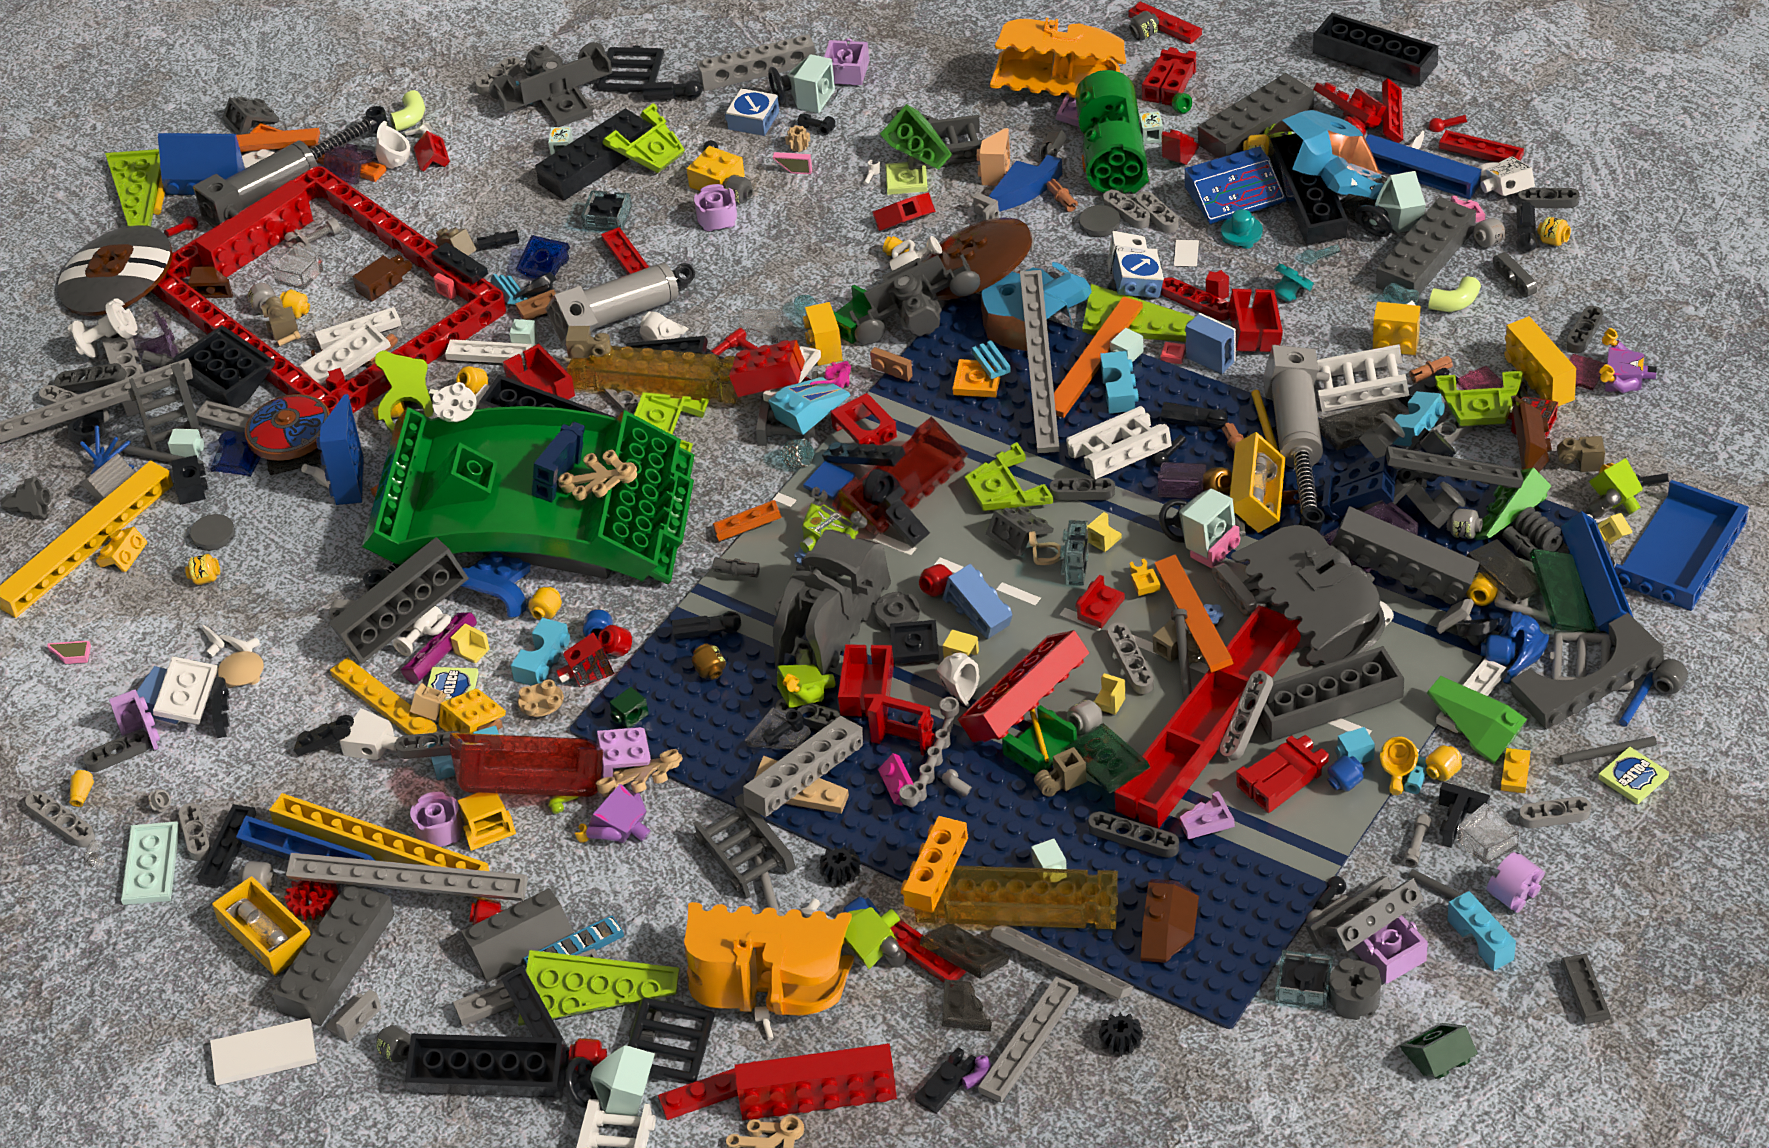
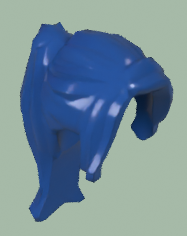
M1515 611L1511 613L1510 620L1501 635L1510 636L1512 642H1516L1515 648L1518 651L1514 660L1515 663L1507 671V676L1503 680L1507 684L1511 683V679L1522 670L1537 662L1549 642V635L1540 631L1539 624L1534 618Z

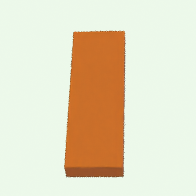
M772 500L713 523L718 540L722 541L782 517L776 501Z

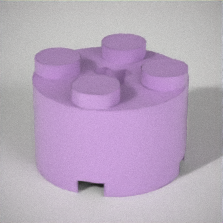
M720 184L708 185L700 189L701 192L698 195L696 193L694 196L697 221L705 231H713L714 229L733 227L737 218L734 191L731 188L729 190L725 189Z
M431 792L421 796L418 799V803L414 807L412 806L410 815L418 840L439 847L456 843L460 840L463 822L458 803L454 797L445 796L443 792Z
M1513 852L1497 867L1499 873L1496 878L1493 876L1490 878L1487 892L1518 913L1524 907L1525 900L1529 896L1534 898L1539 893L1541 886L1538 883L1544 877L1545 872L1522 854Z

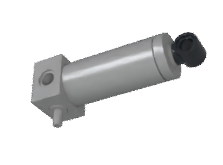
M663 262L584 291L580 285L555 294L545 310L561 345L565 346L569 326H590L592 333L598 327L676 300L678 298V289L682 290L689 286L695 277V270L687 263H681L676 269L671 270ZM679 273L685 275L686 279H682Z

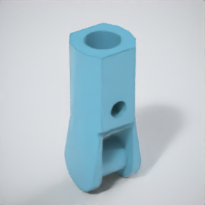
M1419 754L1416 767L1408 774L1404 785L1406 792L1413 794L1420 792L1427 774L1426 758L1420 757Z

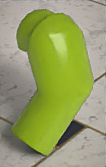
M572 787L558 792L549 801V808L551 807L552 813L558 814L563 812V803L579 798L576 788Z

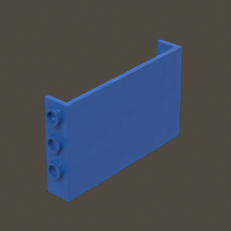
M1671 480L1669 482L1668 496L1623 565H1615V571L1621 586L1692 611L1746 525L1749 506Z

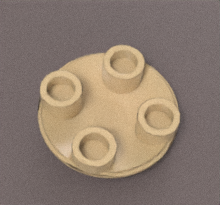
M236 652L227 656L220 663L218 675L225 678L228 688L246 684L254 685L260 681L264 663L262 658L254 652Z
M544 680L542 683L530 687L525 686L519 690L518 707L522 713L528 716H545L553 713L562 705L564 695L553 680Z

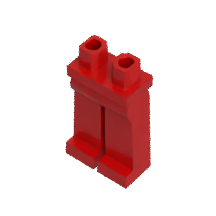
M1170 47L1168 50L1162 49L1160 52L1161 56L1142 83V100L1160 103L1162 99V104L1172 106L1173 97L1177 93L1184 92L1189 79L1196 73L1195 51L1189 50L1186 53H1181L1174 47Z
M1291 735L1286 739L1285 743L1278 746L1274 752L1249 768L1243 766L1236 771V785L1248 797L1254 798V802L1269 814L1314 778L1317 779L1322 776V767L1329 762V754L1322 748L1314 753L1310 751L1313 749V742L1307 735L1298 739Z

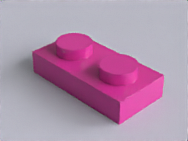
M892 753L878 771L893 802L902 805L899 794L900 789L904 785L914 784L901 757Z

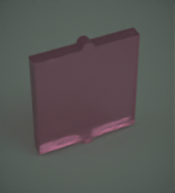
M1572 354L1569 361L1576 367L1575 387L1579 386L1593 391L1600 380L1601 374L1599 370L1607 363L1593 360L1591 357L1586 358Z
M1487 366L1475 371H1469L1468 374L1460 377L1458 380V384L1464 390L1503 388V381Z

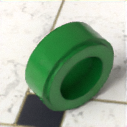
M1177 93L1172 100L1173 109L1178 113H1187L1192 107L1191 96L1187 93Z

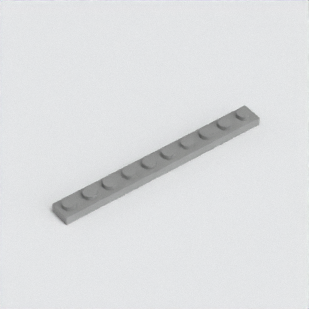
M1041 270L1020 271L1037 453L1059 452Z
M187 358L131 378L134 379L137 388L169 378V375L173 374L171 365L176 363L180 364L186 380L192 379L193 375L191 363ZM131 378L0 421V443L130 400L128 389L131 388L129 382Z
M291 853L286 877L293 880L524 901L528 877L524 874Z

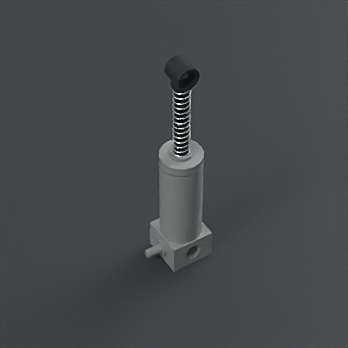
M1272 345L1263 375L1265 397L1273 399L1280 453L1285 457V464L1295 468L1301 506L1298 525L1309 526L1320 533L1325 515L1321 509L1317 508L1312 466L1322 457L1323 448L1314 383L1315 380L1328 382L1330 374L1318 372L1316 349Z

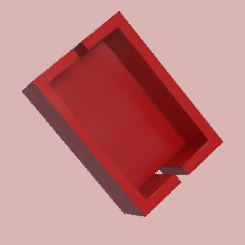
M1232 289L1228 310L1231 326L1235 328L1236 351H1256V348H1258L1259 351L1271 352L1272 345L1280 346L1283 330L1275 291L1255 289L1252 307L1248 308L1252 293L1251 289Z
M783 340L778 344L762 345L757 349H745L736 353L729 377L737 396H746L798 384L805 360L797 340Z
M540 344L523 351L526 371H524L520 354L503 361L507 378L565 399L575 396L572 377Z
M845 644L838 693L840 716H862V713H866V716H868V709L877 693L890 697L894 668L892 645H871L872 664H868L866 645Z

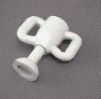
M933 236L928 238L927 246L919 251H916L915 243L912 240H905L892 250L893 259L890 260V267L893 271L917 258L922 259L930 253L940 255L942 254V248Z
M434 606L404 630L411 631L406 638L397 637L393 640L395 649L406 657L410 656L413 653L412 643L418 637L440 634L450 624L451 617L448 614H443L438 607Z

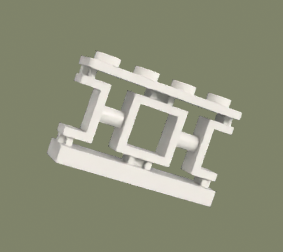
M1139 406L1066 439L1068 454L1071 458L1086 455L1084 457L1085 467L1087 470L1090 469L1091 476L1097 479L1172 446L1170 430L1165 424H1159L1152 428L1149 427L1151 426L1150 415L1145 413V409L1142 406ZM1121 438L1124 439V440H1122V441H1120V442H1117V443H1115V444H1112V442H1114V441H1116V440H1119V439H1121Z

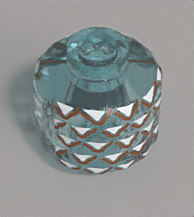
M806 439L789 440L781 450L782 461L789 468L807 467L811 464L814 457V448Z

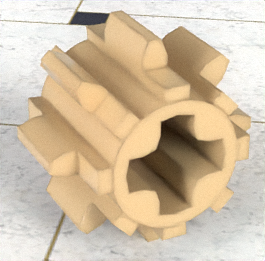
M795 125L792 128L790 127L789 131H787L788 136H785L786 145H789L790 149L794 152L806 150L808 142L811 141L810 133H806V129L803 126Z

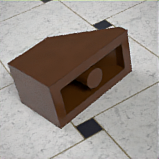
M214 267L192 268L188 285L203 297L233 298L229 279Z

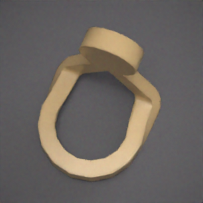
M1035 531L1029 532V543L1033 547V558L1036 565H1050L1061 560L1063 550L1059 544L1055 542L1038 543ZM1054 547L1058 550V554L1053 558H1038L1037 548Z

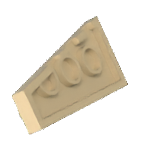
M763 756L754 778L778 761ZM818 778L785 804L842 814L849 794L848 789Z

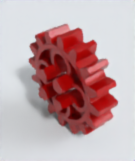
M300 880L299 882H291L292 888H286L287 895L284 897L288 910L293 912L296 918L301 915L305 921L308 916H311L314 921L316 920V915L325 916V911L330 909L339 892L335 883Z

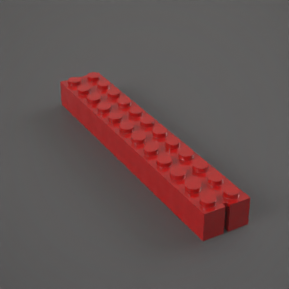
M1260 605L1257 606L1226 647L1233 664L1212 673L1210 669L1207 671L1116 789V812L1136 819L1138 816L1140 822L1157 829L1160 828L1220 748L1250 676L1259 670L1273 678L1300 642V633L1297 629L1300 623L1299 620H1288L1284 614ZM1252 700L1248 703L1247 710L1251 707Z

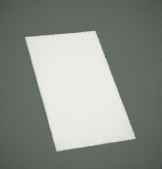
M1176 240L1174 266L1197 267L1199 240Z

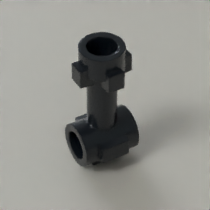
M804 113L799 115L797 121L799 126L807 129L809 126L817 127L823 135H828L836 127V121L831 116H826L824 120H818Z
M788 711L786 714L787 721L774 730L768 728L764 731L765 733L762 734V738L769 747L773 744H778L780 742L778 738L789 730L798 732L803 729L804 717L800 711Z

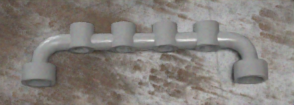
M946 697L940 702V712L945 717L942 729L937 730L935 733L936 742L927 751L928 759L926 764L921 765L919 768L920 777L918 781L914 782V785H904L899 791L900 801L904 805L915 807L918 802L924 801L927 797L926 785L935 780L934 767L941 765L943 762L942 749L948 748L951 744L950 732L953 727L954 717L959 713V702L953 697Z

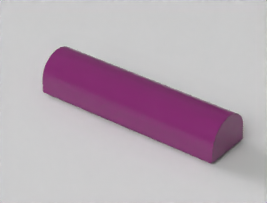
M472 612L457 613L440 634L435 635L401 668V673L409 682L418 684L432 670V667H435L453 649L451 637L464 624L473 628L476 626L477 621Z

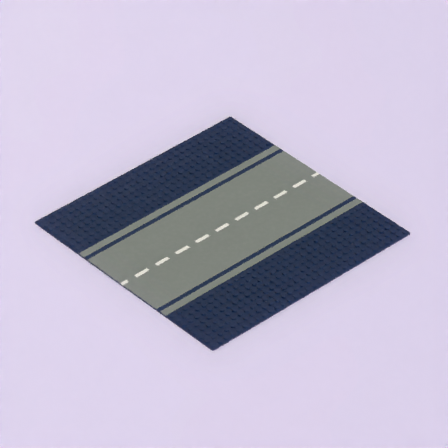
M974 293L965 297L950 299L940 312L939 327L931 334L917 336L901 354V357L911 360L913 375L911 379L906 381L885 373L868 392L896 421L897 438L883 445L902 446L906 454L894 467L832 463L836 466L841 465L842 468L855 473V477L834 500L827 498L819 506L825 504L849 521H851V515L856 511L867 519V525L862 529L858 528V534L855 539L861 538L880 543L884 548L891 584L887 590H881V597L891 592H901L905 595L907 593L911 594L918 600L920 606V615L917 621L936 620L939 660L894 664L890 697L929 706L931 717L933 718L932 733L935 734L937 730L942 729L945 717L940 712V702L946 697L957 699L945 689L937 673L938 666L944 660L943 644L951 630L978 637V654L968 655L978 664L980 676L978 686L968 701L969 707L958 700L959 713L954 717L953 727L950 732L951 744L948 748L942 749L943 762L941 765L934 767L935 780L926 785V799L918 802L915 807H909L904 804L898 805L893 802L878 769L894 753L901 757L914 783L920 777V766L926 764L928 759L927 751L925 755H921L920 742L887 733L880 744L871 742L869 718L866 716V713H862V716L842 717L862 727L863 746L820 777L823 780L848 789L849 796L842 814L784 803L767 817L761 814L760 816L766 822L828 850H833L834 846L841 849L846 845L848 850L854 849L862 865L902 883L904 880H908L913 861H917L920 846L922 843H926L929 827L931 824H935L938 816L966 822L967 842L939 900L997 926L1005 924L1112 975L1139 990L1226 1029H1233L1306 922L1309 912L1316 907V901L1327 890V881L1331 877L1337 876L1392 795L1389 791L1391 775L1383 769L1380 763L1379 754L1381 747L1390 738L1403 736L1416 746L1418 754H1420L1439 726L1436 724V717L1441 712L1427 694L1428 690L1440 676L1463 685L1485 658L1481 656V644L1473 646L1465 636H1457V623L1441 634L1436 630L1441 619L1454 604L1446 603L1441 598L1425 594L1420 589L1411 585H1404L1397 579L1381 575L1378 571L1360 566L1355 561L1349 559L1351 566L1356 565L1362 568L1365 573H1370L1375 578L1372 583L1377 588L1380 601L1387 604L1393 612V619L1384 628L1379 640L1366 651L1384 646L1404 677L1403 698L1291 734L1296 739L1307 735L1313 742V749L1310 751L1314 753L1320 748L1324 749L1329 754V762L1322 767V776L1317 779L1314 778L1269 814L1254 802V798L1251 799L1237 787L1236 771L1243 766L1249 768L1274 752L1278 746L1285 743L1286 739L1291 735L1272 741L1258 719L1242 757L1235 761L1230 760L1221 754L1219 748L1160 826V830L1173 833L1179 839V852L1173 857H1162L1091 834L1088 819L1095 812H1105L1147 825L1140 822L1138 816L1136 819L1116 812L1115 791L1184 702L1179 656L1170 662L1153 652V635L1168 621L1172 620L1171 611L1177 609L1156 570L1154 562L1176 554L1203 606L1205 604H1218L1221 606L1224 617L1214 626L1226 647L1253 613L1243 614L1216 583L1212 574V568L1190 558L1191 550L1186 548L1185 543L1170 540L1160 527L1159 513L1167 501L1182 499L1190 502L1193 498L1204 492L1202 478L1206 471L1219 467L1227 468L1231 472L1233 471L1235 453L1227 445L1228 440L1222 429L1214 430L1209 427L1162 422L1161 410L1163 402L1209 409L1219 408L1227 414V423H1233L1238 433L1243 435L1244 438L1255 432L1264 439L1265 435L1251 392L1142 353L1132 362L1133 372H1130V374H1135L1136 387H1133V389L1137 388L1139 401L1135 402V408L1142 406L1145 409V413L1150 415L1151 426L1149 427L1152 428L1159 424L1167 425L1170 430L1171 443L1180 434L1186 438V442L1169 457L1167 466H1153L1151 462L1152 455L1100 477L1110 478L1114 481L1115 495L1111 499L1056 500L1053 498L1052 504L1026 506V508L1032 511L1033 515L1045 519L1048 522L1047 524L1054 528L1052 533L1036 535V541L1038 543L1055 542L1059 544L1063 550V557H1066V559H1061L1055 564L1036 565L1033 558V547L1030 546L1029 541L1023 556H1016L986 535L994 510H982L966 485L965 476L985 462L989 464L996 459L997 454L1007 452L1011 449L1010 446L1017 442L1025 453L1026 461L1010 466L1008 469L1023 491L1043 484L1050 491L1051 481L1057 478H1093L1090 474V469L1087 470L1085 467L1084 457L1086 455L1071 458L1068 454L1066 439L1125 412L1109 414L1106 400V384H1103L1100 367L1064 418L1056 416L1059 452L1037 453L1027 351L1008 348L992 341L1010 365L1011 371L1000 376L997 396L953 395V385L959 359L976 360L972 354V347L976 346L978 349L980 344L984 343L986 346L987 342L992 340L988 339L983 326L980 294ZM1047 319L1053 390L1055 392L1094 336ZM982 353V355H983V357L986 359V361H989L988 358L985 356V354ZM1262 397L1279 450L1273 400ZM873 414L855 422L863 430H874L880 425L879 420ZM1318 417L1323 452L1320 460L1312 466L1316 503L1321 502L1317 497L1316 488L1324 485L1326 476L1332 475L1334 477L1341 472L1376 459L1359 439L1364 433ZM844 429L834 430L804 463L805 466H808H802L772 499L776 501L782 518L743 532L721 557L728 560L737 558L744 562L759 563V576L757 578L744 575L735 577L728 573L713 572L711 568L570 726L571 734L597 744V731L626 729L621 724H616L612 720L609 702L632 687L646 698L649 715L631 728L641 727L645 729L650 758L658 759L664 751L677 749L678 753L682 755L683 760L679 763L678 767L669 769L666 772L668 778L737 808L734 798L740 794L744 795L743 786L754 779L763 756L779 761L820 731L805 726L798 732L789 730L778 738L780 741L778 744H773L770 747L762 738L765 730L768 728L774 730L785 722L780 720L776 714V703L783 696L777 687V671L775 670L773 628L776 613L774 605L784 594L791 575L796 571V566L799 565L794 554L799 551L800 542L804 540L802 524L810 503H813L815 500L811 495L812 491L804 488L803 484L824 462L822 454L832 443H856ZM1121 438V439H1119V440H1116V441L1112 442V444H1115V443H1117V442H1120V441H1122V440H1124V439ZM1390 445V447L1402 448L1397 445ZM1285 464L1282 491L1298 490L1295 468ZM874 469L886 471L897 479L900 486L907 492L901 500L930 532L914 548L909 546L884 516L878 521L871 516L878 506L864 501L862 482ZM1439 476L1433 482L1426 481L1427 486L1425 490L1435 499L1443 491L1439 483L1446 482L1456 489L1465 501V506H1459L1458 508L1476 510L1479 518L1483 519L1490 513L1487 507L1490 503L1495 502L1496 497L1493 494L1499 485L1492 483L1483 484L1475 480L1464 481L1452 476ZM1087 487L1077 488L1079 491H1086L1088 489ZM1299 493L1294 495L1295 500H1299ZM1407 494L1380 519L1480 562L1476 573L1480 571L1488 572L1498 578L1499 573H1502L1504 561L1508 555L1529 561L1524 555L1518 554L1514 547L1502 538L1503 531L1507 527L1512 526L1513 522L1488 539L1476 541L1474 538H1455L1447 530V521L1440 528L1432 524ZM1546 499L1533 507L1535 512L1541 513V517H1546L1548 522H1553L1554 527L1557 526L1560 529L1562 525L1579 513L1574 509ZM1300 503L1281 504L1279 522L1259 533L1251 526H1248L1241 518L1245 525L1246 536L1241 537L1239 545L1232 549L1225 559L1217 565L1224 562L1241 582L1247 580L1249 576H1247L1245 569L1250 562L1236 563L1231 558V554L1280 528L1298 525L1300 521ZM1179 506L1169 508L1166 518H1173L1178 512ZM1103 512L1107 513L1109 526L1120 532L1122 538L1106 552L1088 543L1084 581L1068 580L1066 545L1070 542L1071 525L1088 526ZM1329 515L1324 518L1320 534L1329 546H1331L1344 515L1340 516V519L1333 520ZM1175 525L1168 526L1175 535L1184 536L1180 528H1177ZM1054 547L1037 548L1038 558H1053L1058 554V550ZM1557 550L1551 554L1543 553V559L1538 564L1547 566ZM1141 559H1145L1147 561V570L1153 569L1160 582V591L1138 596L1131 581L1130 562L1133 561L1135 566L1140 567ZM935 564H942L954 574L971 564L975 570L977 569L981 572L984 581L989 587L991 586L996 590L999 599L1010 607L1013 614L1010 625L987 639L969 623L971 619L965 613L960 615L956 612V605L951 601L946 603L943 600L944 593L931 597L921 590L919 586L921 572ZM1513 566L1505 600L1519 603L1526 574L1525 569ZM1535 573L1532 587L1534 586V584L1536 583L1541 574ZM845 575L837 577V583L852 590L851 577ZM1099 575L1104 576V585L1125 594L1124 601L1102 629L1078 620L1075 607L1079 596L1084 595L1090 582L1095 581ZM1259 591L1251 592L1254 598L1259 594ZM1466 594L1461 601L1468 599ZM1495 599L1486 606L1474 604L1469 614L1471 620L1499 617V624L1488 636L1500 635L1510 620L1512 611L1497 607L1494 603ZM873 604L871 605L868 620H861L858 635H851L850 638L851 645H866L868 664H872L871 645H891L890 630L881 627L876 622L874 616V606L876 605ZM1266 605L1265 607L1271 609L1272 605ZM727 611H734L741 617L742 625L740 629L732 634L721 631L705 636L674 640L672 620L699 616H720ZM1113 623H1123L1129 628L1153 675L1154 688L1151 692L1139 694L1133 690L1108 641V627ZM806 628L802 638L796 637L793 652L791 654L785 653L783 665H796L795 651L797 650V645L800 643L810 644L806 637ZM1075 630L1089 651V654L1083 659L1084 663L1081 666L1072 669L1068 673L1069 677L1066 680L1057 683L1053 687L1054 691L1051 694L1042 697L1038 701V706L1041 705L1048 710H1052L1057 716L1067 721V712L1070 707L1083 700L1094 702L1102 689L1101 677L1104 673L1125 680V700L1116 715L1102 711V723L1098 728L1087 734L1077 733V744L1074 748L1086 762L1087 782L1067 791L1061 789L1056 791L1055 795L1048 797L1043 795L1035 784V774L1003 754L1002 739L972 742L957 719L1046 636ZM703 644L717 646L726 661L722 675L716 679L700 677L691 660L694 650ZM811 647V650L813 651V664H812V665H816L817 668H818L817 661H816V657H815V652H814L813 648ZM1125 647L1122 648L1121 651L1124 653L1131 652L1132 649ZM1294 648L1272 679L1274 682L1323 666L1325 663L1310 664L1306 657L1311 648L1302 650ZM843 651L840 652V660L837 667H830L829 674L834 675L835 687L824 689V699L820 702L812 703L835 709L839 713L838 693L844 657ZM1204 658L1196 663L1189 662L1192 691L1209 670ZM1133 663L1130 664L1129 667L1132 669H1137L1140 667V665ZM891 707L888 708L889 720L918 727L921 716ZM1036 707V708H1035V712H1036L1037 719H1038L1037 707ZM1029 711L1023 715L1024 719L1020 723L1008 729V732L1014 737L1018 738L1033 725ZM806 712L803 714V717L810 718L814 713ZM1246 721L1239 724L1238 732L1245 728ZM1365 727L1375 743L1374 760L1361 764L1364 768L1362 772L1363 780L1348 792L1340 788L1335 790L1327 781L1329 778L1327 770L1330 765L1338 760L1335 752L1338 735ZM1053 765L1048 769L1049 773L1053 771ZM947 770H955L958 773L957 778L972 787L966 797L943 783L942 775ZM1219 791L1234 818L1235 827L1188 839L1180 825V816L1187 811L1193 810L1200 802L1206 804L1212 799V794ZM1126 828L1116 830L1119 834H1126L1129 831ZM1141 835L1139 839L1141 841H1149L1151 836ZM1055 839L1066 858L1067 875L1058 880L1044 883L1032 862L1031 846ZM1151 879L1178 881L1199 896L1194 939L1179 952L1171 956L1172 958L1166 963L1141 961L1143 918L1148 883Z

